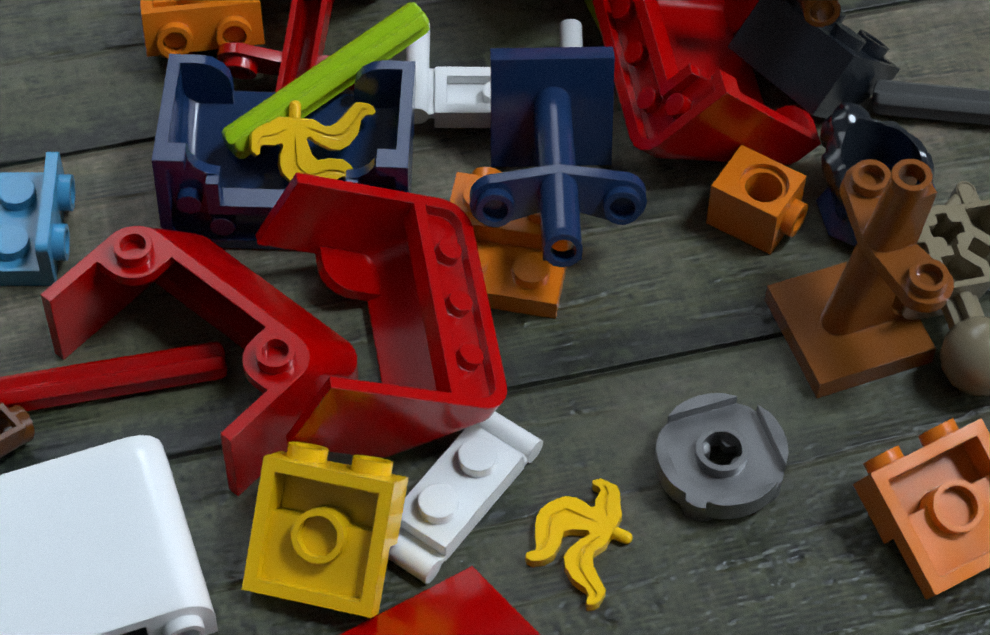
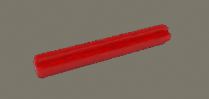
M215 341L1 376L0 403L3 402L7 408L18 405L25 409V411L223 379L227 376L225 352L222 344Z

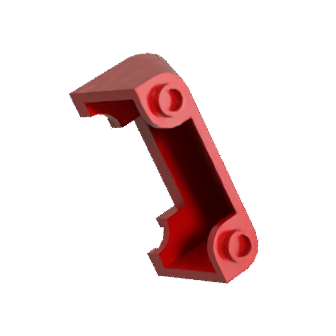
M593 0L605 47L613 46L614 82L629 137L635 147L656 158L729 162L738 148L743 145L783 165H791L821 145L811 115L795 105L784 106L776 111L765 106L753 67L727 47L759 0Z

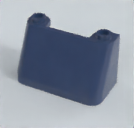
M169 54L152 154V168L160 226L166 230L200 234L221 248L289 250L259 245L256 239V233L289 184L281 176L277 165L281 147L279 145L273 147L262 146L260 154L256 157L250 154L245 159H238L225 145L221 133L224 127L276 92L234 91L233 77L230 69L223 62L210 56ZM382 60L364 65L356 74L354 95L338 94L304 117L305 119H314L324 126H331L356 102L369 103L374 107L376 113L372 116H365L361 120L359 133L349 146L340 151H329L314 144L307 138L312 155L317 160L327 158L344 159L353 167V169L346 170V180L343 178L337 180L411 193L416 90L415 61Z

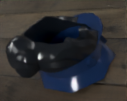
M844 102L838 105L834 112L822 123L820 142L826 148V151L821 156V169L828 187L816 199L828 235L855 247L857 240L840 195V184L846 172L858 162L868 159L884 163L890 172H892L894 165L901 160L917 159L924 162L931 169L933 184L935 171L932 156L927 152L921 140L908 133L902 126L893 121L881 122L878 119H871L870 114L861 105ZM917 180L916 185L921 184V182Z

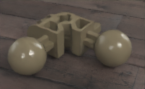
M961 181L953 189L950 199L945 205H935L931 208L917 242L933 259L940 261L947 267L954 280V290L947 303L935 312L921 313L904 306L901 313L905 319L909 320L944 315L950 330L945 335L940 350L942 371L952 386L970 396L990 397V317L984 315L979 303V299L990 288V199L980 201L974 185L967 181Z

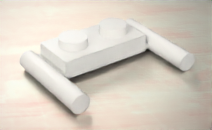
M566 19L559 24V47H583L581 22L575 19ZM430 30L426 35L406 48V61H415L416 65L414 124L424 123L428 118H435V128H490V67L429 68Z
M496 411L486 421L465 428L405 497L398 542L390 547L388 559L419 580L429 584L438 574L442 563L451 556L522 472L524 466L534 461L543 446V440Z

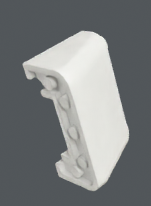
M146 435L126 437L0 475V635H121L146 627L148 635H209L218 632L215 612L164 447L159 439Z

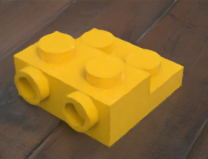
M289 442L287 452L278 451L265 455L263 457L242 590L369 618L379 614L390 547L398 542L409 477L391 474L393 462L374 456L353 455L351 465L328 461V448L305 442Z

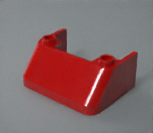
M296 172L256 233L257 244L314 253L318 273L328 288L340 296L367 301L382 383L329 376L287 433V446L289 442H305L324 446L329 449L328 452L387 458L489 419L505 400L507 384L474 229L467 214L456 204L441 198Z
M145 226L122 228L110 235L40 294L54 352L63 360L66 359L154 282L244 349L242 358L244 374L247 380L261 391L263 395L220 433L228 487L230 491L239 497L260 477L263 457L265 455L278 451L287 452V433L329 376L358 380L356 351L345 338L207 237L195 233Z

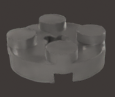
M709 393L682 402L669 414L667 424L658 435L654 457L655 470L663 489L674 501L681 505V509L687 517L700 522L709 521L713 518H740L762 509L779 496L789 451L785 433L779 422L769 411L757 405V409L754 411L746 405L737 404L738 396L726 393ZM720 446L724 453L735 452L738 456L732 459L730 465H717L708 460L710 457V447Z

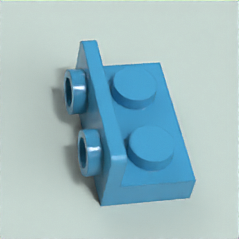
M46 152L44 172H0V286H51L57 280L59 261H68L70 232L68 224L63 223L64 211H74L76 196L75 179L73 174H64L60 152Z

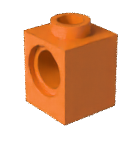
M741 145L711 185L706 223L771 255L784 235L791 238L795 236L806 217L808 204L802 202L806 175Z

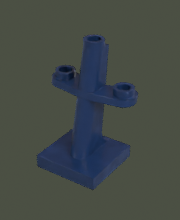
M613 46L490 48L491 167H536L488 174L479 178L470 190L471 213L479 222L490 227H501L510 221L539 213L543 261H548L556 267L572 266L579 260H582L583 247L580 213L609 220L617 225H626L635 221L644 212L647 205L645 185L635 174L581 167L586 165H612L615 70ZM559 240H568L574 244L567 251H557L552 248V245Z

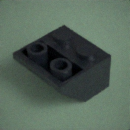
M759 0L727 46L812 116L826 119L834 112L838 105L844 102L859 105L872 95L876 81L880 79L892 80L900 70L899 67L884 57L889 48L883 42L862 29L856 33L842 24L846 17L843 11H840L839 17L832 24L825 27H815L805 20L797 0Z

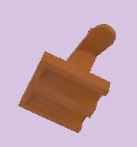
M872 159L860 161L846 172L840 184V195L857 240L849 260L767 286L765 302L816 398L916 368L933 361L936 347L921 320L905 319L901 313L904 306L921 313L935 312L947 303L954 290V280L947 267L940 261L933 259L917 244L937 195V191L932 184V171L928 165L920 160H901L894 165L892 172L884 163ZM917 180H919L921 184L916 185Z

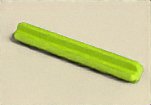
M414 2L405 4L224 127L221 133L225 145L236 158L245 159L251 154L249 152V137L255 128L277 117H289V104L293 100L301 103V118L306 117L353 85L357 72L364 65L373 61L389 60L426 35L430 30L426 14Z

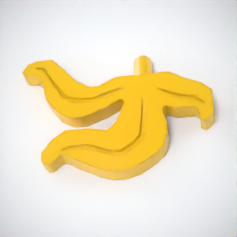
M293 100L289 104V117H277L255 128L250 133L249 152L256 157L260 154L261 146L273 147L279 145L281 148L278 154V169L281 176L289 183L296 172L336 180L339 178L346 180V170L353 169V167L344 159L327 158L317 160L312 155L307 138L314 144L329 151H340L349 146L359 133L361 120L365 116H372L376 111L369 103L356 102L336 123L331 126H324L314 119L301 118V103Z
M601 478L592 480V490L599 493L594 507L589 506L586 502L576 497L564 496L547 503L540 509L535 523L536 549L527 552L525 555L526 565L530 567L545 566L554 561L564 537L571 535L585 536L573 544L565 553L564 570L571 584L585 593L587 597L585 606L587 611H594L599 608L606 595V589L594 568L593 559L607 549L612 539L623 544H629L633 539L630 532L619 528L622 521V510L618 486Z

